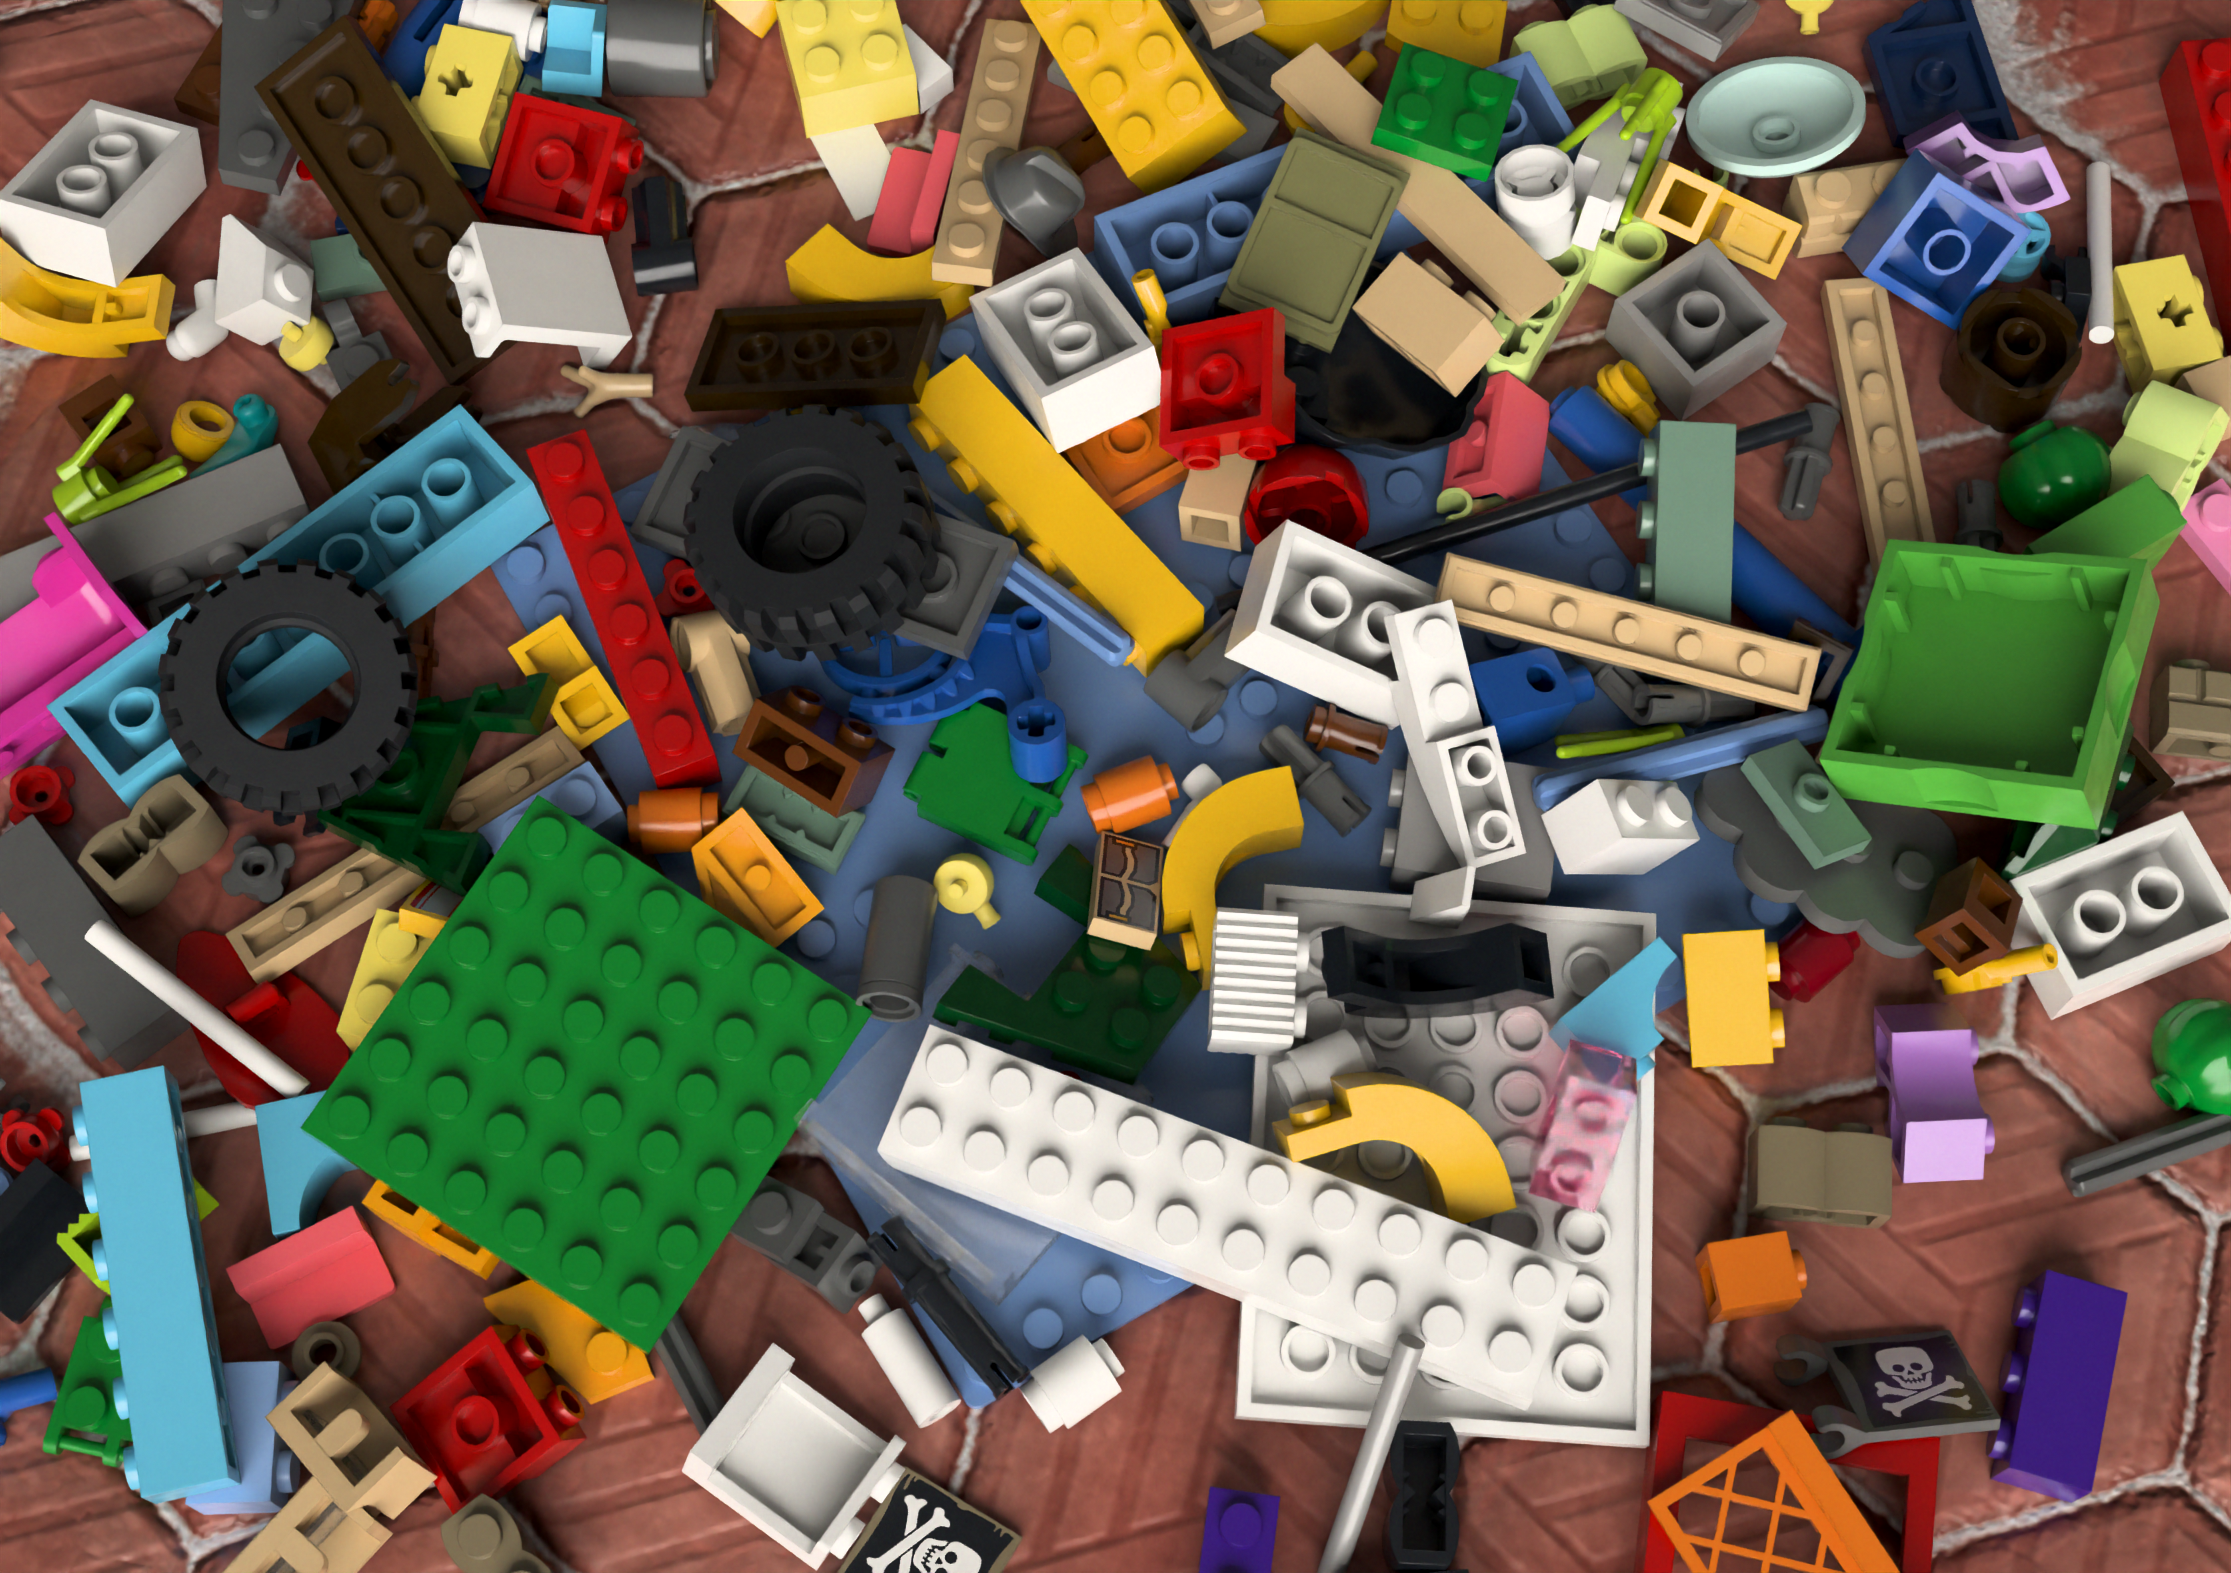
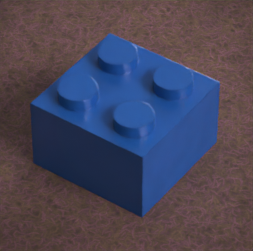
M1915 148L1842 246V249L1864 276L1953 330H1956L1967 308L1976 298L1985 293L2032 230L2007 204L1918 148Z

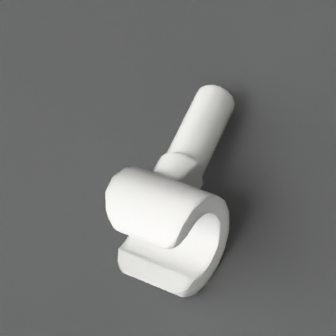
M1203 763L1197 766L1181 784L1182 790L1192 801L1184 808L1183 813L1162 841L1161 845L1167 850L1180 825L1193 808L1213 791L1223 786L1221 778L1209 765Z

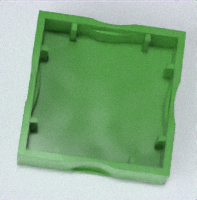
M1888 539L1864 615L1865 624L1861 648L1854 665L1844 679L1819 758L1831 784L1840 796L1845 799L2098 830L2160 605V599L2147 559L2060 552L2015 555L1999 553L1979 546Z

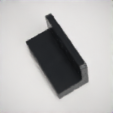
M35 1158L0 1196V1312L15 1324H22L76 1265L57 1244V1234L68 1233L69 1223H79V1214L90 1213L85 1197L38 1158Z

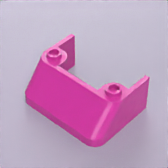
M55 511L43 519L63 547L49 551L37 564V569L32 577V585L40 596L0 623V780L67 734L46 706L149 631L89 551Z

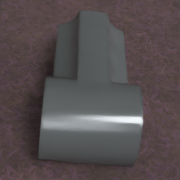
M1232 608L1185 652L1177 649L1165 657L1153 670L1144 685V693L1190 733L1200 730L1216 715L1228 696V690L1251 669L1224 656L1237 612Z

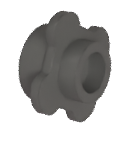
M244 836L238 839L233 846L235 859L231 870L226 872L221 879L223 889L230 896L236 897L244 894L249 899L263 902L264 904H273L283 897L290 880L289 868L296 862L295 852L285 843H280L276 846L259 843L254 836ZM257 865H263V873L255 875L253 869Z

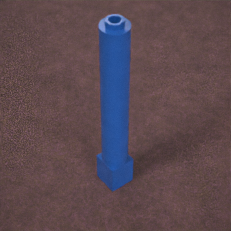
M1585 385L1578 390L1570 386L1561 392L1550 405L1549 410L1552 418L1548 424V431L1595 475L1638 461L1640 440L1647 437L1590 385ZM1647 485L1617 495L1637 512L1639 501H1647ZM1734 518L1731 601L1767 635L1786 639L1795 621L1800 616L1810 621V625L1818 630L1823 628L1834 634L1833 638L1841 642L1846 640L1856 646L1825 702L1834 711L1844 679L1849 674L1860 651L1864 635V624L1856 631ZM1801 639L1800 643L1805 645H1813L1804 639ZM1824 651L1818 663L1812 688L1814 693L1835 658L1834 655Z

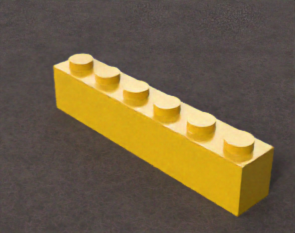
M966 354L926 382L920 404H908L911 421L907 426L915 442L926 453H931L935 450L947 463L946 470L958 489L966 495L974 492L986 505L985 513L992 525L1005 537L1012 534L1025 547L1024 554L1029 562L1128 633L1129 637L1135 642V648L1127 656L1123 663L1124 666L1132 663L1147 678L1171 652L1177 649L1184 650L1203 635L1204 606L1059 453L1057 454L1053 446Z

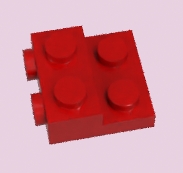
M515 92L482 207L493 213L545 225L553 231L602 236L604 244L607 245L611 231L619 232L627 218V200L621 195L627 175H635L640 170L643 162L644 144L638 139L640 131L621 117Z
M1269 307L1162 330L1159 447L1182 462L1186 468L1200 471L1212 470L1220 466V456L1236 453L1242 458L1249 460H1267L1276 456L1277 446L1295 443L1296 384L1284 375L1285 316L1275 307Z
M518 1324L490 1325L389 1407L414 1450L436 1474L437 1478L433 1482L453 1515L480 1494L487 1495L495 1501L499 1500L521 1481L539 1477L587 1439L578 1423L585 1416L582 1403L568 1387L564 1385L555 1386L543 1366L550 1359L545 1343L534 1331L528 1328L520 1329Z

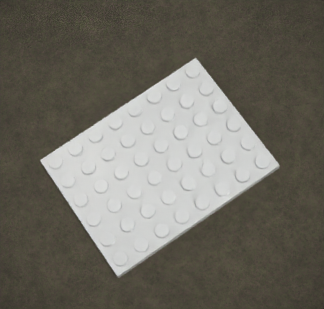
M1264 884L1261 910L1298 913V932L1309 933L1307 972H1296L1295 997L1307 999L1306 1030L1304 1038H1293L1290 1051L1346 1028L1354 1039L1364 1036L1368 1041L1377 1061L1378 1072L1398 1075L1417 1081L1433 1089L1464 1110L1488 1134L1505 1164L1517 1208L1468 1222L1464 1225L1579 1267L1532 1402L1527 1411L1417 1369L1399 1422L1401 1420L1450 1422L1456 1435L1631 1448H1646L1650 1446L1654 1068L1628 1090H1625L1617 1081L1601 1095L1548 1033L1562 1016L1656 939V913L1471 900L1470 908L1458 929L1409 921L1413 895ZM1507 923L1517 924L1547 934L1554 998L1487 1013L1419 1019L1374 1018L1346 1014L1344 1002L1328 998L1327 985L1321 971V962L1324 957L1321 932L1340 926H1347L1388 938L1416 940L1459 936ZM1654 992L1653 1004H1652V1014H1653L1654 1025H1655V992ZM1655 1049L1649 1054V1056L1654 1060V1062ZM1253 1055L1249 1144L1288 1158L1278 1149L1272 1126L1273 1122L1290 1118L1288 1108L1280 1095L1272 1071V1066L1285 1061V1056ZM1369 1140L1297 1161L1434 1213L1421 1164L1411 1148L1404 1144L1388 1140ZM1240 1301L1234 1419L1367 1428L1390 1359Z

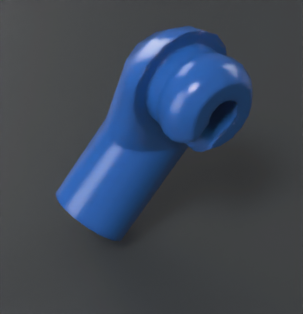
M50 1366L0 1379V1447L5 1444L7 1439L4 1422L8 1420L14 1411L57 1400L56 1385Z

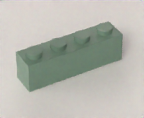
M1660 420L1649 432V438H1641L1638 450L1639 476H1648L1647 501L1640 500L1637 506L1636 536L1637 538L1646 539L1645 563H1637L1635 569V601H1644L1646 604L1731 625L1736 424ZM1641 672V676L1645 681L1678 682Z

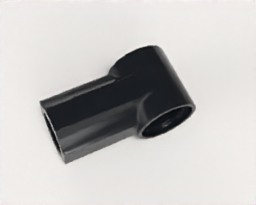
M665 176L644 178L640 185L631 188L636 243L631 244V252L638 296L644 297L699 290L692 237H688V217L682 183L668 180Z

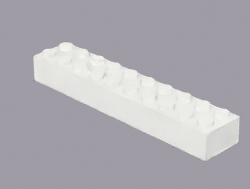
M929 1025L877 1149L889 1167L1389 1359L1391 1358L1398 1335L1410 1334L1416 1336L1425 1343L1418 1370L1527 1411L1532 1402L1579 1268L1299 1162L1293 1163L1290 1159L933 1025Z

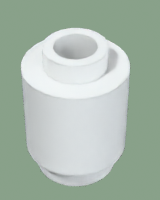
M463 0L458 26L513 37L522 61L528 62L533 51L542 53L547 42L548 18L541 16V4L528 0Z
M1343 1028L1286 1052L1285 1061L1273 1065L1272 1071L1280 1095L1289 1110L1296 1105L1313 1100H1328L1329 1106L1336 1104L1330 1077L1348 1073L1378 1072V1065L1365 1037L1359 1036L1354 1039L1352 1034L1346 1028Z
M1082 1334L1031 1370L1030 1375L1032 1379L1019 1387V1389L1047 1431L1052 1433L1063 1424L1067 1429L1071 1428L1120 1393L1122 1390L1116 1378L1123 1374L1125 1370L1103 1338L1091 1344Z

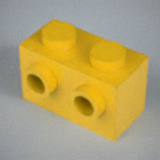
M1764 929L1681 934L1690 1063L1692 1068L1774 1063L1773 1048L1785 1047L1782 1008H1770L1768 982L1780 981L1777 941L1765 942Z

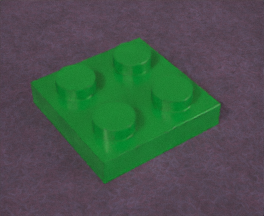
M1404 42L1370 144L1487 182L1518 80Z

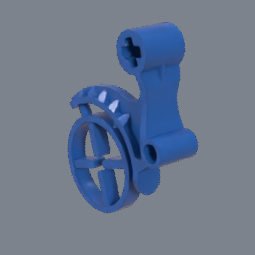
M1023 606L1016 609L1013 614L990 613L968 661L958 658L949 670L946 668L953 655L936 650L922 665L906 673L894 676L891 641L887 638L879 641L880 677L857 674L846 669L836 660L820 662L823 671L834 684L846 692L856 695L852 696L850 701V708L848 710L850 718L879 725L921 724L953 715L980 699L997 697L1002 699L1007 706L1010 756L1015 773L1026 781L1045 783L1053 781L1062 775L1067 768L1069 755L1065 716L1063 710L1056 703L1046 699L1045 685L1038 676L1051 663L1047 616L1033 606ZM880 631L882 636H889L886 631ZM876 635L870 638L874 646L866 650H872L876 648ZM895 635L896 645L899 647L922 646V644ZM852 646L839 649V652L854 651Z

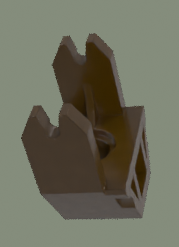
M399 358L377 361L331 400L307 442L333 494L339 493L459 404L465 405L473 395L472 390L462 385L442 388L397 424L395 421L411 409L421 386L418 381L411 378L397 383L410 368L408 362ZM475 405L464 408L479 424L483 415L482 409Z

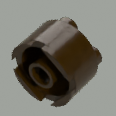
M2022 287L2020 292H2001L2002 288L1989 290L1976 298L1967 308L1943 357L1942 372L1939 378L1941 389L1950 396L1953 402L1965 414L1981 423L1990 425L1999 433L2008 434L2016 432L2022 426L2032 424L2048 414L2058 401L2082 357V346L2079 348L2076 334L2079 327L2074 315L2057 298L2036 288Z

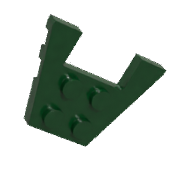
M537 673L528 675L527 684L502 690L496 682L475 687L472 696L444 702L437 695L417 700L415 721L409 739L407 738L400 752V757L390 771L386 770L375 781V786L360 797L356 794L342 801V806L324 812L322 809H319L316 817L329 832L465 897L481 875L492 847L481 833L439 829L479 736L483 731L540 735L558 693V685L549 673Z
M1068 844L1041 876L1034 894L1086 927V930L1030 1000L1027 1001L969 964L938 1001L932 1017L941 1023L956 1027L958 1020L988 1029L989 1039L1010 1046L1018 1039L1051 1050V1059L1133 1086L1196 1001L1203 986L1157 936L1151 950H1145L1087 934L1093 865L1076 847Z

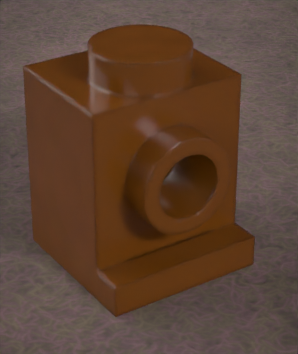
M109 374L62 403L58 408L79 441L83 444L109 410L126 393L115 378ZM132 404L92 457L114 479L121 474L126 478H130L151 467L155 459L154 454L163 449L148 422L136 406Z
M1977 856L1938 878L1926 921L1915 927L1913 936L1960 977L2009 951L2023 898Z

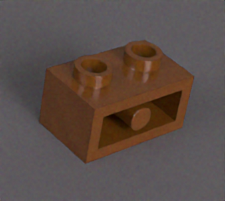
M790 685L757 697L734 746L733 754L835 818L871 803L895 752V748L877 738L878 732L875 728L859 719L843 717L825 706L826 700L822 695L804 686Z

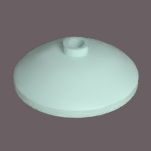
M1798 56L1758 59L1737 65L1718 74L1696 92L1686 111L1687 137L1692 148L1700 157L1724 171L1753 178H1778L1796 175L1829 162L1855 141L1866 120L1865 94L1859 82L1851 74L1829 62Z

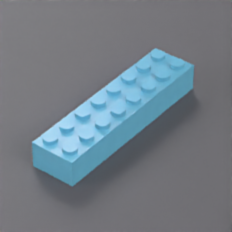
M459 404L237 567L240 573L259 568L257 561L275 558L278 559V565H297L298 558L318 561L320 569L333 573L338 567L356 576V583L368 591L373 588L387 601L386 608L394 618L399 617L404 628H406L414 620L423 616L550 521V518L532 480ZM221 580L215 582L213 585L207 588L206 591L209 592L210 590L218 586L221 583ZM189 602L46 706L131 811L139 798L153 785L163 779L180 774L192 787L203 780L197 774H194L183 760L171 739L165 719L161 714L158 694L161 693V679L158 675L160 656L161 654H166L170 642L167 634L175 619L179 618L182 620L190 610ZM281 628L268 631L247 643L232 662L226 683L228 706L239 726L257 740L351 668L342 652L331 641L315 632L300 628Z

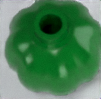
M2050 419L2030 428L2008 443L2013 455L2000 465L1997 483L1998 493L2006 510L2021 524L2034 529H2054L2107 498L2112 477L2109 457L2111 451L2105 441L2093 431L2072 424L2058 429L2054 421Z
M2211 998L2191 999L2177 1003L2162 1015L2152 1034L2151 1058L2157 1073L2151 1079L2152 1088L2158 1097L2175 1111L2186 1106L2199 1114L2212 1113L2231 1116V1003Z

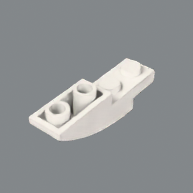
M1676 106L1672 114L1677 122L1665 138L1653 171L1660 158L1668 160L1686 109ZM1622 108L1587 136L1574 165V204L1576 208L1582 209V213L1571 244L1592 251L1595 250L1603 229L1615 232L1627 196L1653 135V130L1648 133L1635 131L1629 140H1621L1619 133L1626 124L1621 114Z
M1452 599L1384 616L1383 619L1398 679L1388 681L1397 716L1422 788L1461 868L1466 866L1478 868L1525 854L1526 850L1495 726H1483Z

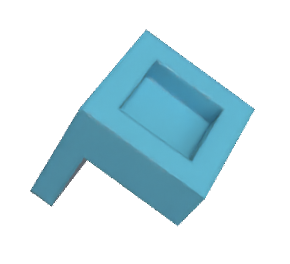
M551 0L549 2L547 49L542 70V91L602 97L607 58V5L567 0Z

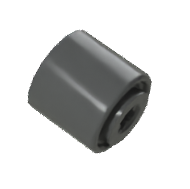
M608 0L606 55L612 94L615 97H709L712 82L717 81L720 63L719 20L717 10L712 9L711 0Z

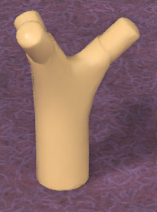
M564 365L561 368L562 376L588 388L587 396L573 410L574 414L580 419L595 405L619 397L653 398V374L598 372L586 366L576 369L569 365Z

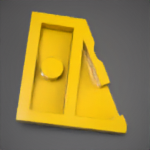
M1392 0L1384 45L1400 54L1403 44L1406 42L1480 68H1486L1499 61L1508 1Z

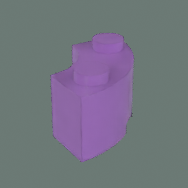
M1956 110L1903 138L1905 151L1908 156L1911 155L1915 148H1918L2007 204L2015 213L2039 211L2071 199L2039 134L2016 141L1992 139L1971 128L1960 112Z
M1952 1002L1874 1006L1877 1086H1886L1890 1092L1888 1121L1883 1126L1886 1137L1892 1138V1159L1903 1183L1983 1179L1985 1154H1991L1994 1149L1995 1134L1993 1122L1990 1115L1984 1113L1974 1081L1973 1065L1977 1063L1979 1055L1977 1033L1972 1025L1967 1024Z

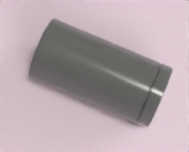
M892 875L883 877L874 884L856 997V1005L865 1006L873 1011L870 1016L873 1019L897 1023L912 1021L921 1015L939 896L937 889L923 879L906 875Z

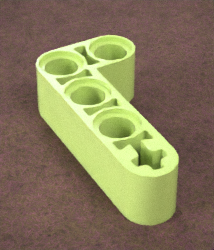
M1576 208L1577 225L1582 213V209ZM1633 216L1632 221L1627 225L1622 224L1619 219L1615 232L1606 229L1602 230L1594 251L1572 244L1571 248L1562 255L1547 260L1546 262L1566 280L1563 292L1519 327L1499 309L1491 323L1505 342L1486 362L1488 376L1508 371L1528 386L1588 283L1620 297L1660 270L1668 246L1663 231L1659 227L1636 216ZM1508 351L1512 353L1510 357H1506Z

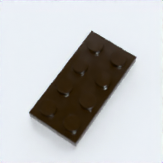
M940 298L716 309L684 396L692 412L783 409L787 407L803 408L806 404H825L826 407L920 404L947 315Z

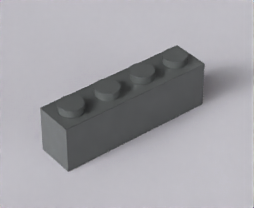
M31 814L1 835L0 914L4 912L15 926L13 930L6 934V937L29 966L40 960L51 976L42 981L41 984L62 1012L66 1014L73 1008L77 1010L86 1023L77 1033L93 1055L101 1063L111 1056L128 1073L191 1027L188 1020L84 939L88 930L100 919H104L125 937L127 935L37 818Z

